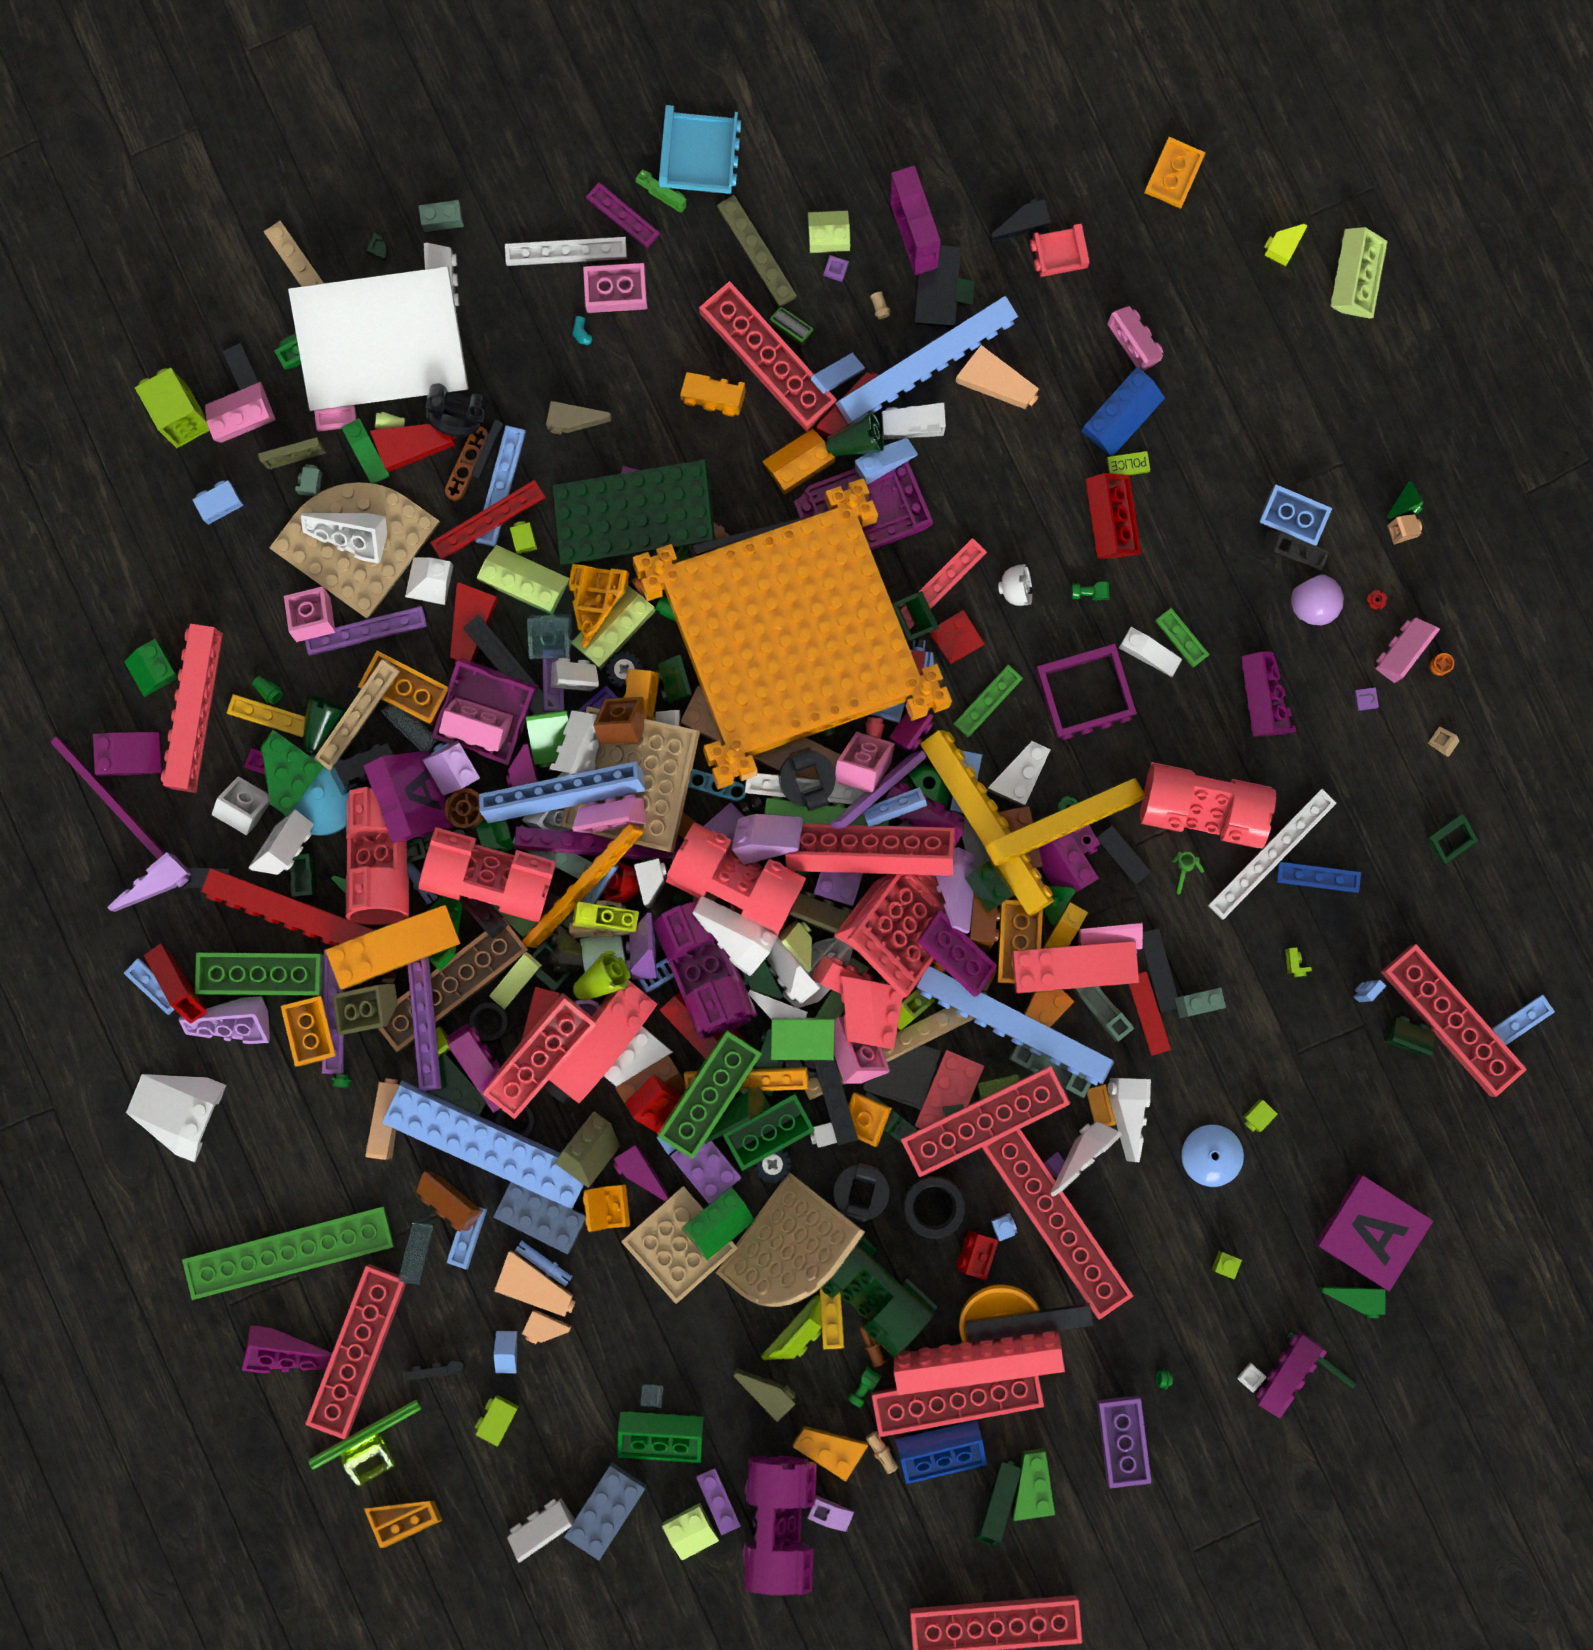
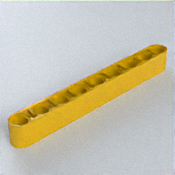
M1131 779L994 840L985 849L994 865H1001L1143 800L1146 795L1137 779Z

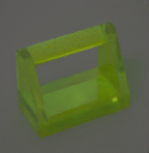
M378 1434L341 1454L342 1465L357 1486L366 1483L395 1466ZM380 1452L386 1462L358 1476L354 1466Z

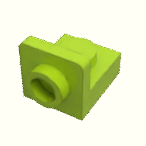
M1297 948L1285 949L1288 974L1294 973V977L1307 976L1306 972L1312 971V968L1299 967V964L1302 963V957Z

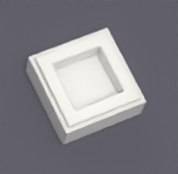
M1251 1363L1237 1377L1253 1393L1267 1378Z

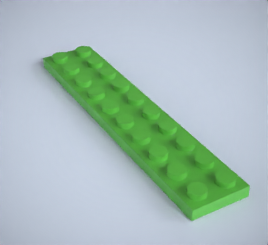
M384 1206L186 1258L182 1262L191 1299L195 1300L394 1247V1242Z

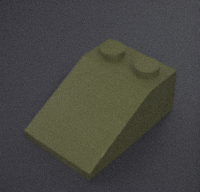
M738 1368L734 1371V1377L777 1422L795 1405V1393L788 1385L784 1387L780 1383Z

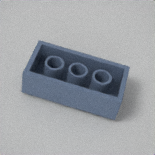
M511 1182L494 1218L569 1254L585 1223L586 1214L575 1208L570 1209Z
M611 1463L564 1538L597 1560H600L644 1492L646 1484L614 1463Z

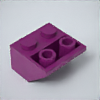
M907 712L888 740L895 743L896 746L906 753H909L911 750L915 752L922 741L921 735H927L933 727V715L927 713V716L911 721Z

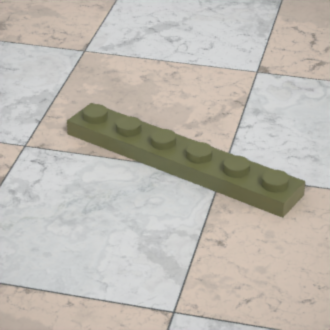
M735 195L718 204V210L779 308L797 298L791 285Z

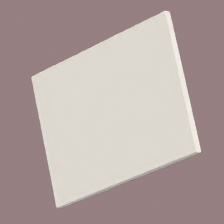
M449 266L288 289L310 411L428 395L430 386L435 383L443 384L448 392L469 389Z

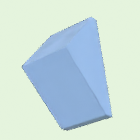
M496 1331L494 1347L495 1373H517V1331Z

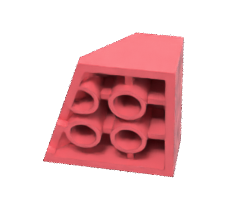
M840 976V983L843 984L842 1002L845 1005V1015L843 1017L846 1041L894 1050L902 996L891 985Z

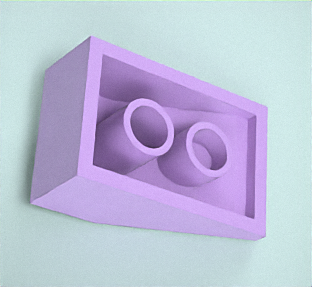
M753 814L739 818L737 820L732 850L743 865L798 851L803 819L802 817Z

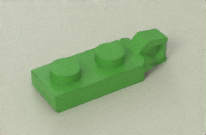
M641 170L636 177V183L648 189L650 194L680 213L686 208V198L681 192H674L667 187H659V180L657 181L652 178L651 173Z

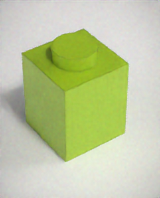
M521 521L515 523L514 527H510L517 554L537 550L530 522Z
M1259 1099L1243 1116L1246 1120L1244 1124L1252 1132L1255 1130L1262 1132L1277 1116V1113L1264 1100Z
M1218 1251L1211 1270L1235 1280L1242 1260Z

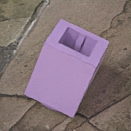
M816 1495L815 1506L810 1507L808 1519L826 1527L846 1532L854 1511Z

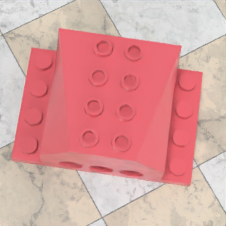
M887 874L875 880L834 935L858 951L902 998L909 996L934 960L917 942L918 938L935 912L941 910L947 916L943 906L946 901L942 893H938L936 886L939 883L932 875Z

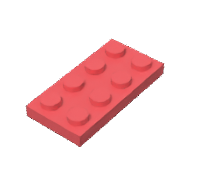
M946 1050L914 1126L921 1129L946 1117L943 1106L961 1104L964 1107L968 1106L984 1066Z

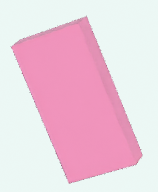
M355 405L314 410L318 432L341 429V427L357 419Z

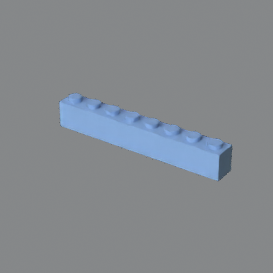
M635 761L479 794L480 813L488 823L643 792L645 791L644 772L638 762Z

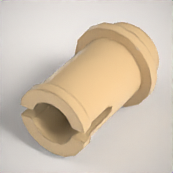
M876 292L872 294L870 298L876 311L875 316H878V319L888 317L890 315V308L886 306L883 293Z

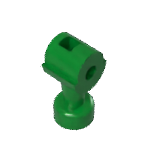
M1098 582L1094 586L1081 587L1079 583H1072V599H1080L1081 595L1092 596V600H1109V582Z
M867 1366L862 1373L861 1383L856 1393H850L847 1400L861 1408L865 1402L863 1396L869 1389L872 1391L882 1375Z

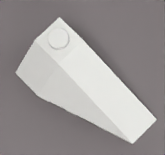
M369 513L301 514L303 533L324 543L328 541L338 546V550H347L355 554L354 557L359 560L373 563L381 562L387 537L385 516Z

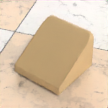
M1439 726L1428 743L1449 757L1459 743L1457 735Z

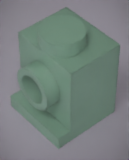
M307 464L303 467L302 473L298 475V485L300 487L296 486L295 489L298 494L315 496L320 493L322 472L317 469V466Z

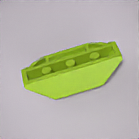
M818 1293L765 1350L761 1358L764 1360L794 1359L797 1355L801 1357L808 1349L805 1345L810 1340L814 1342L822 1333L820 1331L822 1323L820 1295Z

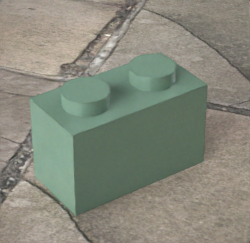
M459 200L419 205L421 226L424 232L464 227L462 207Z
M1222 988L1175 998L1179 1018L1226 1008Z

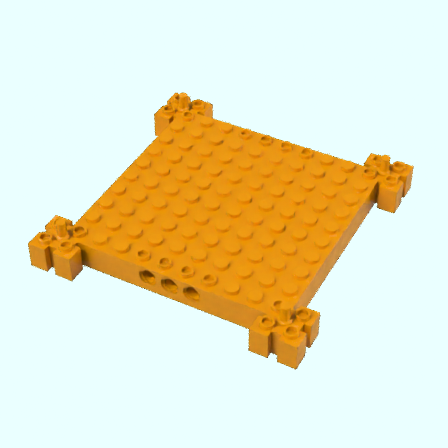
M864 478L848 483L846 491H843L841 486L825 491L824 500L829 510L827 512L677 563L673 546L669 544L656 549V556L650 557L649 552L633 557V566L638 579H641V587L646 600L650 601L662 597V590H665L723 746L719 740L704 745L703 751L709 767L716 766V768L712 769V776L717 789L732 785L734 777L737 776L740 777L741 781L757 776L758 770L752 757L753 755L906 701V709L911 721L927 716L929 708H933L934 713L950 708L952 700L947 687L940 688L943 677L938 664L923 668L920 674L918 672L862 530V527L876 523L878 518L873 500L868 501L869 490Z

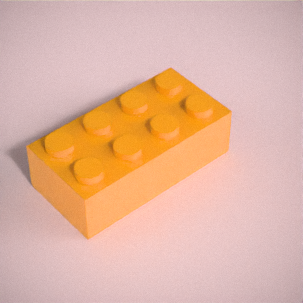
M376 651L358 687L360 689L363 688L380 661L385 659L399 669L400 672L381 700L434 727L440 710L445 704L448 687Z
M1006 900L1000 904L1001 915L999 921L996 983L1014 984L1011 952L1041 949L1043 909L1035 915H1028L1020 901Z

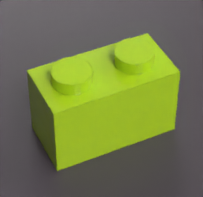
M496 1395L494 1399L490 1398L485 1407V1410L488 1412L484 1418H479L475 1426L478 1429L476 1436L498 1447L519 1406L499 1395Z

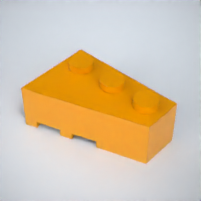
M686 372L680 397L686 405L695 406V404L703 406L705 410L715 411L716 409L723 411L724 415L733 417L734 414H740L745 396V383L739 382L737 386L728 384L726 379L717 381L711 379L710 376Z
M1062 989L1033 992L1024 1015L1050 1028L1074 1001Z
M804 1426L793 1442V1447L846 1481L867 1449L868 1442Z
M435 1501L364 1509L380 1548H386L442 1521Z

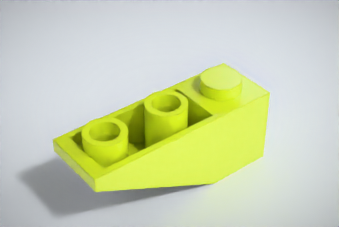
M578 901L574 908L572 926L636 932L639 911Z

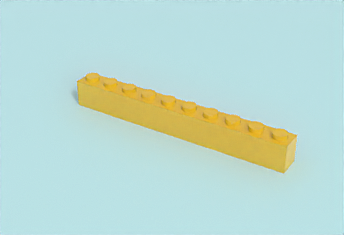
M938 730L920 743L983 845L986 847L992 841L1010 834L1008 822L1003 816L999 815L996 803L988 798L986 794L987 789L976 779L975 770L970 765H967L964 760L966 758L964 753L959 748L957 749L953 743L955 742L954 737L948 731ZM1025 853L997 867L1028 915H1035L1054 902L1052 898L1053 893L1047 885L1043 884L1040 872L1032 867L1031 859Z

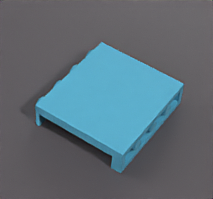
M666 105L659 187L731 194L732 186H736L737 174H733V168H737L738 156H734L735 150L739 151L740 138H736V132L740 133L741 120H737L738 112H735L734 118L674 113V106Z

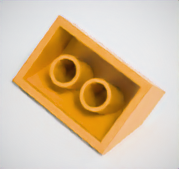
M811 429L762 462L783 494L786 495L835 463V456L832 453H828L825 441L814 429Z
M322 996L281 1006L295 1066H303L336 1056Z

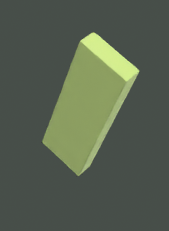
M525 952L490 994V997L505 1010L542 965L528 952Z

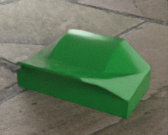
M295 333L280 341L279 348L274 350L285 370L301 364Z
M484 818L483 822L476 827L481 846L501 852L514 850L515 845L511 843L513 838L507 820L488 823Z

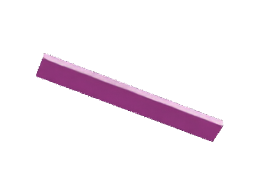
M55 737L51 744L157 860L165 854L164 850L61 738Z

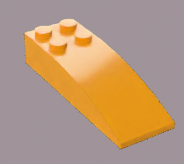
M444 905L357 937L325 951L340 989H346L461 943L448 909Z

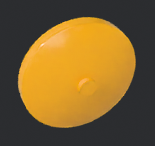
M1009 1285L985 1287L974 1293L962 1308L959 1318L961 1339L963 1342H968L965 1324L967 1320L1037 1311L1040 1309L1034 1299L1019 1288Z

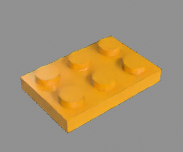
M1169 137L1144 193L1181 209L1205 156V152Z

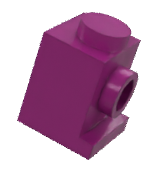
M1090 825L1071 833L1083 854L1086 853L1089 856L1098 851L1097 846L1100 843ZM1084 837H1088L1090 839L1089 844L1083 843Z

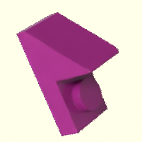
M251 748L244 767L265 775L261 751Z

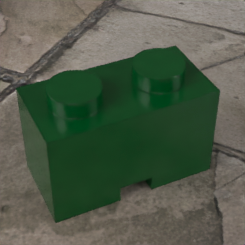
M301 854L296 857L294 856L292 859L294 864L290 868L292 897L317 896L314 855Z

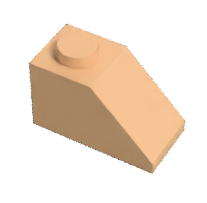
M1415 514L1396 517L1388 525L1394 544L1416 538L1422 531L1421 522L1419 519H1416Z
M534 1309L522 1334L526 1336V1340L537 1344V1341L542 1343L568 1333L572 1326Z

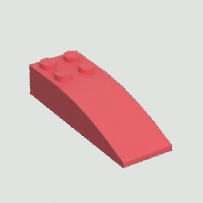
M1135 942L1011 952L1015 993L1139 983Z
M629 980L628 983L630 985L625 989L607 994L592 1015L597 1025L549 1079L577 1103H580L610 1069L657 1006L656 1002Z
M562 993L506 1060L482 1094L515 1119L597 1025L595 1019Z

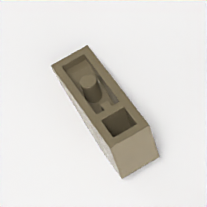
M551 401L546 426L554 434L569 433L611 422L612 416L609 412Z

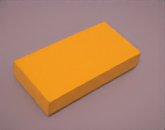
M1106 1084L1089 1088L1086 1094L1094 1123L1100 1122L1106 1126L1116 1125Z

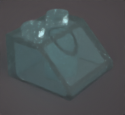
M571 614L530 615L527 618L529 659L570 658L572 641Z

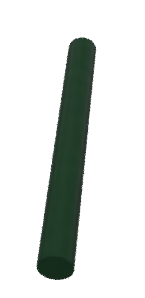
M1290 1330L1286 1337L1290 1340L1295 1333ZM1320 1356L1317 1358L1319 1364L1349 1388L1353 1389L1357 1383L1328 1359Z

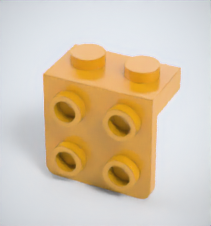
M626 1185L604 1186L584 1191L585 1223L589 1232L630 1226Z

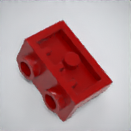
M968 1231L963 1241L961 1255L957 1260L956 1270L986 1280L999 1240Z

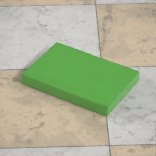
M772 1018L771 1060H834V1018Z

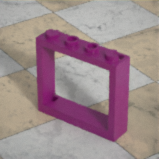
M1115 644L1037 666L1035 669L1056 739L1061 737L1062 740L1071 739L1074 737L1073 734L1078 732L1085 735L1094 732L1093 728L1101 726V729L1113 726L1112 722L1119 720L1121 723H1126L1133 720L1132 717L1137 714ZM1111 656L1127 710L1062 729L1046 675Z

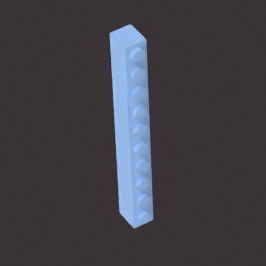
M1004 296L835 404L848 424L860 418L868 411L874 413L882 408V402L887 400L890 403L898 398L897 393L901 390H904L906 393L915 387L914 382L920 379L923 382L932 376L931 371L937 369L939 372L949 366L947 361L953 358L956 361L965 355L963 351L970 348L972 351L982 345L980 341L985 337L987 340H990L998 335L996 330L1002 327L1005 330L1014 324L1013 320L1018 316L1007 297Z
M930 966L917 985V988L921 990L920 995L931 999V997L938 999V1004L947 1009L952 1006L957 1009L956 1013L960 1016L967 1018L969 1015L975 1018L974 1023L984 1028L986 1025L994 1028L993 1032L1001 1037H1004L1005 1034L1012 1037L1011 1042L1021 1047L1023 1044L1031 1047L1029 1051L1040 1057L1043 1053L1049 1057L1048 1061L1057 1066L1060 1063L1068 1066L1067 1071L1077 1076L1079 1073L1087 1076L1085 1080L1094 1085H1097L1098 1082L1104 1083L1114 1063L1113 1060L981 992L978 996L973 997L956 979Z

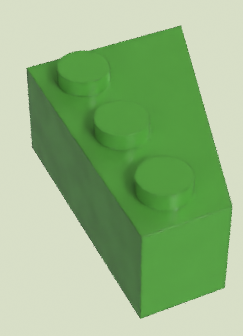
M1043 1448L1023 1451L1020 1464L1022 1470L1015 1493L1012 1519L1013 1521L1055 1515L1046 1452Z

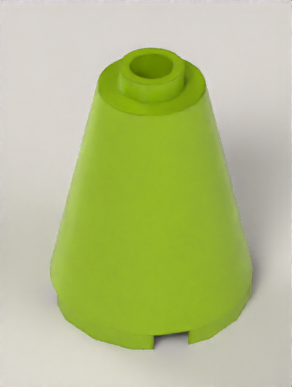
M613 951L602 953L575 982L574 995L578 999L586 1001L625 989L630 985L628 979L631 978L625 961L621 957L616 958Z

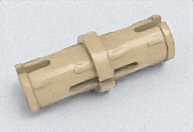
M875 1431L869 1434L866 1440L872 1447L875 1458L879 1459L887 1474L897 1470L899 1466L891 1456L890 1448L883 1443L878 1432Z

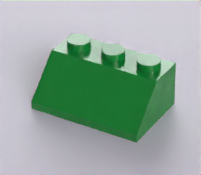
M730 1187L681 1229L703 1257L709 1260L755 1220L743 1200Z

